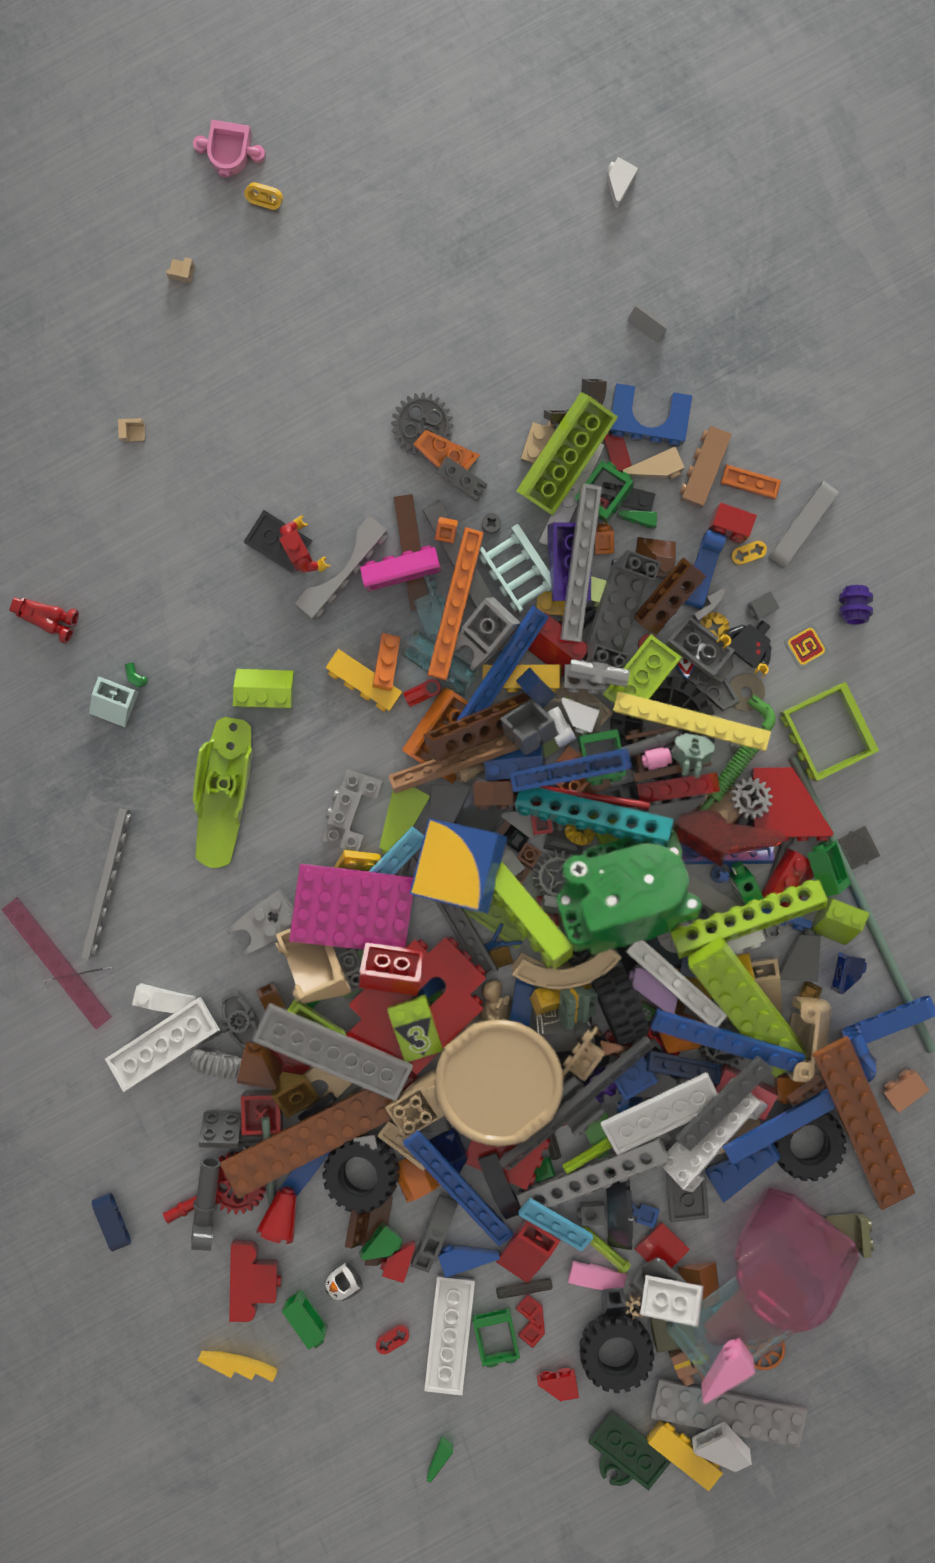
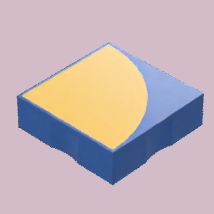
M429 818L410 894L488 914L495 889V878L501 865L507 837L497 833Z

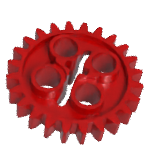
M228 1152L226 1154V1157L221 1155L218 1159L221 1163L222 1161L232 1156L230 1152ZM220 1165L215 1199L217 1205L221 1204L220 1210L222 1211L226 1207L229 1214L233 1209L235 1215L238 1214L239 1210L243 1214H245L247 1209L252 1211L254 1206L257 1207L259 1205V1200H263V1194H265L267 1189L262 1186L244 1195V1199L237 1198L234 1191L231 1197H228L232 1186ZM220 1183L225 1184L227 1186V1189H223L220 1186Z

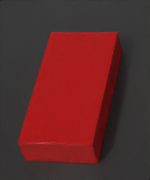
M612 433L607 434L604 438V443L610 462L617 467L616 470L619 472L631 467L632 464L624 436L619 438L613 437Z

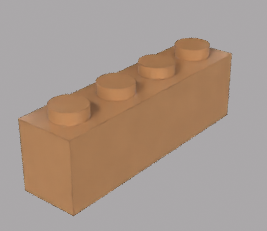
M710 426L708 431H703L700 439L703 442L701 448L697 447L693 459H696L694 466L690 465L686 474L689 479L687 484H682L679 492L682 495L680 501L700 509L704 506L732 436L731 433Z

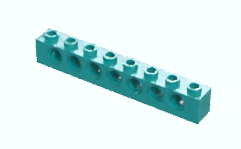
M538 787L519 791L515 803L516 812L522 816L532 815L543 821H548L549 819L556 821L560 825H574L581 830L587 828L594 830L598 834L608 833L619 839L629 838L636 843L646 842L668 847L674 819ZM536 801L542 803V804L539 805V806H533V805H532V803H534V802H536ZM553 806L560 807L557 811L551 810ZM577 810L579 814L571 815L570 812ZM590 815H597L598 818L595 819V820H592V819L589 818V816H590ZM615 819L617 823L609 824L607 821ZM632 823L635 824L637 827L634 829H630L627 827V825ZM653 828L656 831L654 833H648L646 829Z

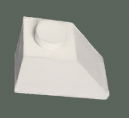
M619 157L615 163H610L606 171L609 173L607 182L616 208L619 207L638 171L637 167Z
M562 697L561 703L571 725L576 727L575 731L584 735L587 732L591 733L599 710Z

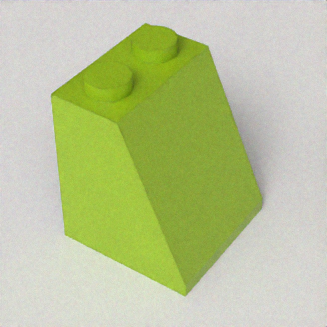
M827 897V907L817 910L810 930L815 931L818 935L846 945L863 931L869 913Z

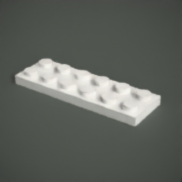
M199 997L105 1058L122 1091L126 1092L220 1031L204 1001Z
M706 1072L600 1123L618 1156L690 1122L718 1093Z
M437 1275L424 1387L426 1392L453 1395L463 1394L475 1279L455 1276L445 1278V1275Z

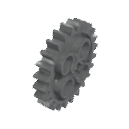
M423 392L421 398H419L414 393V399L407 396V403L402 400L400 401L402 408L396 406L395 409L399 413L392 415V417L397 419L391 422V425L396 426L392 433H398L394 439H401L399 446L401 447L405 444L406 452L410 448L413 449L412 455L419 451L413 444L425 430L449 441L446 435H452V432L448 428H452L454 424L448 423V421L453 419V416H447L450 409H443L445 402L439 404V397L432 400V394H430L428 398H425V393ZM412 408H419L421 415L419 417L412 416L410 412ZM436 413L439 416V421L432 423L429 420L430 414ZM406 418H409L416 422H421V420H424L426 425L439 428V430L435 431L426 426H424L423 429H420L419 424L407 422ZM412 426L415 428L416 433L409 436L405 433V428Z

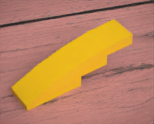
M201 1351L197 1359L200 1363L229 1378H232L234 1372H237L250 1380L257 1374L273 1382L278 1368L262 1361L227 1352Z

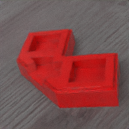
M527 1293L515 1307L519 1313L529 1320L518 1333V1337L534 1348L545 1334L543 1307L540 1302Z

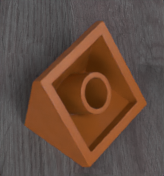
M715 1261L678 1266V1273L686 1283L704 1286L701 1308L705 1309L720 1301Z

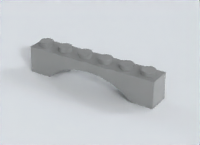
M369 515L357 529L355 548L345 568L330 581L316 587L307 588L295 601V605L313 620L316 617L320 618L325 612L324 607L328 602L332 604L338 595L336 593L339 589H344L350 583L349 578L353 573L356 575L361 570L360 567H363L361 565L365 559L369 560L374 555V548L378 544L381 546L388 538L386 536L387 530Z

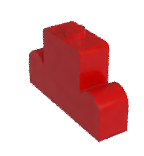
M233 1240L231 1243L229 1322H249L253 1320L258 1308L257 1303H275L278 1297V1287L282 1285V1275H278L279 1261L276 1259H256L259 1247L253 1240Z

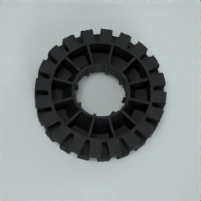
M667 676L649 699L710 716L715 714L712 705H709L707 702L708 698L702 691L700 692L696 689L697 686L675 676ZM613 712L610 728L611 730L618 729L621 747L632 744L631 739L624 740V736H628V731L639 729L640 733L645 730L643 728V719H633L628 715ZM683 730L682 735H683V734H690V733H689V731ZM698 734V736L706 737L714 744L715 738ZM645 736L639 737V741L646 739ZM634 755L630 757L632 767L629 769L636 772L638 768ZM672 756V763L668 764L667 767L673 766L674 761H676ZM679 772L651 779L669 780L685 775Z

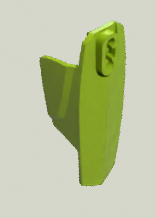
M224 717L216 721L210 741L205 742L198 752L192 799L195 805L194 812L198 817L195 858L210 868H219L231 863L243 813L252 761V730L249 723L242 719ZM236 724L237 730H231V725ZM231 742L235 745L232 750L228 748V744Z

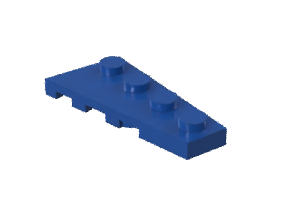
M771 1143L734 1165L726 1158L707 1166L705 1170L724 1203L777 1162L781 1156L775 1145Z

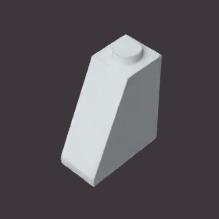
M725 1421L692 1437L693 1452L702 1458L734 1472L752 1465L750 1448Z

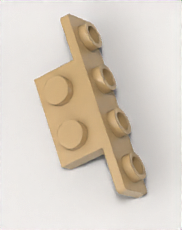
M595 1026L592 1032L587 1030L581 1039L584 1043H578L572 1051L575 1055L573 1057L569 1055L564 1062L565 1069L561 1068L563 1077L569 1070L585 1082L606 1052L590 1041L599 1028Z

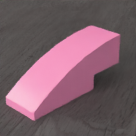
M572 1260L567 1279L568 1283L598 1290L624 1288L627 1272L623 1274L622 1272L619 1273L616 1269Z

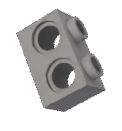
M566 664L564 666L563 689H568V693H579V690H587V694H598L599 691L603 690L604 684L593 686L585 679H579L578 684H571L568 676L570 665Z

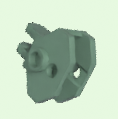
M683 734L675 739V746L671 749V756L680 763L682 775L687 776L690 768L694 769V777L699 778L701 766L709 763L712 758L714 744L703 736Z

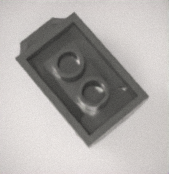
M690 615L666 643L667 647L675 653L683 656L707 675L720 682H723L734 668L732 658L735 650L729 645L722 649L724 643L722 641L717 643L718 637Z

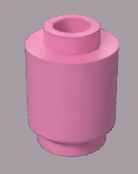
M661 747L644 751V756H642L644 768L648 767V770L666 767L672 763L668 748L664 749Z

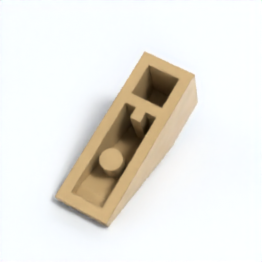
M673 447L622 470L621 473L626 472L632 478L666 479L670 477L674 479L682 475L681 472L685 467L676 447Z

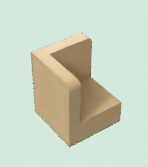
M184 257V261L173 259L170 270L166 269V275L169 279L191 283L195 264L190 258Z
M141 418L118 419L119 439L122 442H144L145 422Z

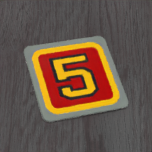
M814 624L804 627L784 640L791 655L801 669L829 653Z

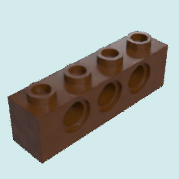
M683 557L635 613L634 618L641 626L656 636L670 618L676 614L682 604L689 599L695 589L701 585L706 575Z

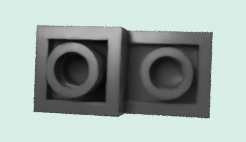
M350 948L338 953L336 956L351 992L360 989L359 980L362 963L356 949Z

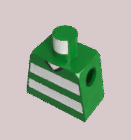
M742 862L732 864L733 871L729 873V877L736 896L745 906L752 900L759 901L764 899L751 871Z

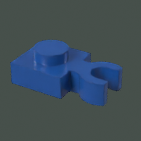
M632 1202L633 1217L636 1216L635 1222L654 1228L660 1209L642 1202L639 1207H636L635 1203Z

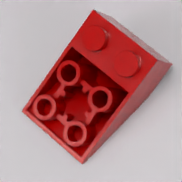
M524 1219L500 1254V1259L496 1260V1263L528 1283L550 1258L560 1243V1239Z

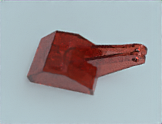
M709 809L681 814L673 829L680 843L720 867L723 865L728 854L781 845L784 840V834L780 830L728 824L720 813Z

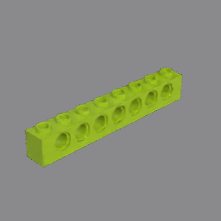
M809 880L804 882L802 886L796 888L789 887L779 894H769L765 899L759 901L752 900L742 907H732L723 914L715 913L706 920L698 919L686 927L678 926L670 932L671 939L677 955L681 959L720 936L725 942H729L826 908L828 900L820 881ZM801 895H805L809 899L807 901H801L798 897ZM788 902L790 906L784 908L780 905V903ZM768 908L772 912L770 914H764L762 912V909ZM745 915H751L753 919L747 921L743 919V917ZM727 921H732L735 925L733 927H727L725 926V923ZM708 928H714L716 929V932L713 934H709L706 932V930ZM690 934L698 936L696 940H689L687 937Z

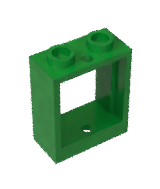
M601 460L585 484L593 485L603 470L625 484L607 510L599 505L598 518L608 524L634 488V482L628 473H621L616 470L617 467L611 462L605 463ZM580 491L575 497L577 504L579 503Z
M618 729L577 737L580 756H587L585 744L612 739L613 750L621 749ZM622 770L615 773L585 778V783L591 782V786L603 784L602 780L610 779V782L621 781V776H626V771Z
M821 841L817 846L812 847L813 850L807 856L815 880L820 881L826 897L840 894L851 883L837 841Z
M300 1289L285 1300L282 1313L309 1350L312 1347L317 1348L324 1343L328 1326L302 1289Z
M510 1307L473 1315V1326L482 1367L487 1366L491 1368L497 1366L498 1363H514L517 1359H520ZM508 1322L513 1349L486 1354L480 1328Z

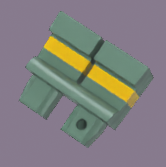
M582 986L560 990L558 1018L567 1030L574 1028L575 1022L588 1023V1017L596 1015V1007L592 1001L597 1000L598 994L593 988L585 990Z

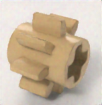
M630 1294L629 1301H625L628 1307L625 1309L626 1314L631 1313L632 1319H635V1316L643 1318V1315H640L641 1296L639 1294L637 1296ZM637 1304L639 1308L636 1309L635 1307H633V1305Z

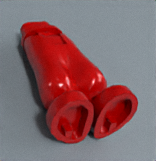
M14 597L9 611L16 613L17 617L38 626L47 633L59 634V641L64 644L69 642L74 629L63 626L58 621L65 622L74 627L79 617V611L76 609H70L66 613L61 607L43 604L26 598L19 599Z

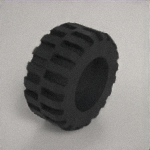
M622 967L610 969L604 975L592 980L593 989L598 994V1003L618 1044L625 1045L648 1035L650 1027L645 1012L628 975Z
M829 1112L805 1125L816 1126L824 1134L822 1149L815 1156L801 1159L792 1153L790 1143L794 1134L789 1133L773 1142L781 1156L777 1161L778 1165L791 1177L799 1178L801 1181L806 1182L808 1179H811L812 1182L818 1181V1177L825 1179L829 1177L828 1172L832 1171L834 1173L837 1170L835 1167L837 1163L842 1164L844 1159L841 1156L846 1154L847 1149L844 1146V1143H847L846 1136L843 1134L844 1130L838 1123V1120Z
M379 1138L375 1139L377 1149H370V1145L365 1143V1146H361L360 1142H354L353 1139L333 1149L327 1156L328 1159L323 1166L325 1171L322 1173V1178L326 1179L324 1188L325 1190L329 1189L330 1193L328 1196L330 1199L334 1198L337 1201L335 1204L338 1207L345 1206V1211L351 1212L354 1209L357 1214H361L363 1211L366 1213L372 1212L375 1208L381 1207L397 1187L396 1183L399 1181L400 1176L397 1174V1171L400 1169L399 1163L394 1161L397 1157L395 1153L391 1154L389 1152L391 1147L388 1144L385 1146L381 1144L382 1140ZM360 1157L373 1165L377 1173V1183L372 1189L362 1190L350 1183L346 1175V1163L349 1159Z
M625 1313L618 1316L612 1314L604 1317L602 1314L598 1316L597 1322L592 1320L589 1323V1329H584L582 1333L583 1338L580 1339L579 1344L581 1363L589 1380L593 1381L596 1387L601 1385L603 1391L609 1392L610 1389H613L614 1393H620V1390L625 1389L626 1393L631 1391L630 1387L635 1386V1388L641 1386V1380L646 1381L649 1377L647 1372H651L653 1369L652 1361H654L655 1354L650 1335L640 1321L637 1322L636 1318L632 1319L631 1315L626 1317ZM624 1338L632 1342L635 1352L631 1360L625 1365L611 1367L604 1364L599 1358L601 1346L609 1339Z

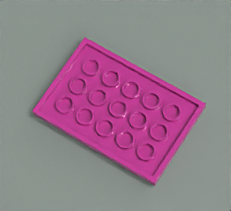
M299 863L289 941L365 950L366 943L405 948L413 898L410 890L414 877Z

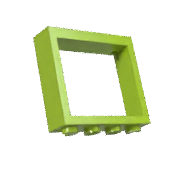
M846 682L840 683L780 712L782 716L780 721L784 728H788L790 732L788 737L791 743L796 745L798 749L796 753L800 761H804L807 767L805 772L808 778L813 781H819L879 752L876 742ZM838 692L866 750L817 773L790 714Z

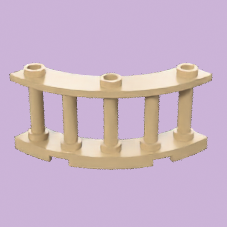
M609 949V951L591 954L587 961L582 964L571 966L569 962H565L556 970H553V968H547L543 961L531 958L521 952L510 968L513 969L512 975L531 985L548 989H568L585 985L604 975L616 965L621 956L614 949Z

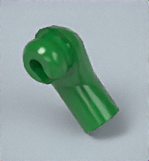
M134 663L125 664L128 681L136 687L146 686L148 683L147 677L136 673Z

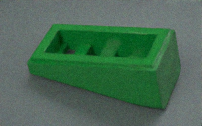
M619 510L617 513V518L650 529L657 527V512Z
M441 1437L427 1471V1481L429 1483L432 1482L453 1454V1444L444 1437Z

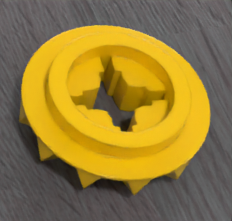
M718 612L708 613L700 621V624L707 629L712 626V621L715 625L721 624L722 626L717 629V634L714 630H711L718 638L729 630V621Z
M566 825L565 835L571 842L577 845H588L593 841L595 836L593 830L586 828L585 830L579 829L580 831H577L578 828L574 825Z

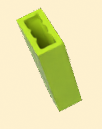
M415 787L398 793L392 791L379 845L382 848L381 852L383 854H386L415 825L431 796Z

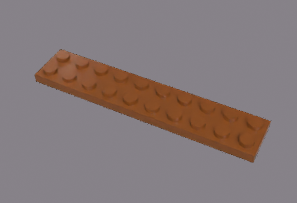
M845 1036L812 1053L879 1208L884 1210L915 1194V1190L850 1039Z
M364 1088L222 1161L220 1165L237 1198H240L343 1145L345 1142L351 1141L391 1120L392 1118L385 1107L393 1100Z

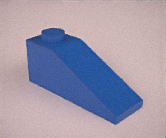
M448 1244L441 1248L438 1258L445 1278L499 1260L500 1253L499 1250L464 1245L452 1246Z

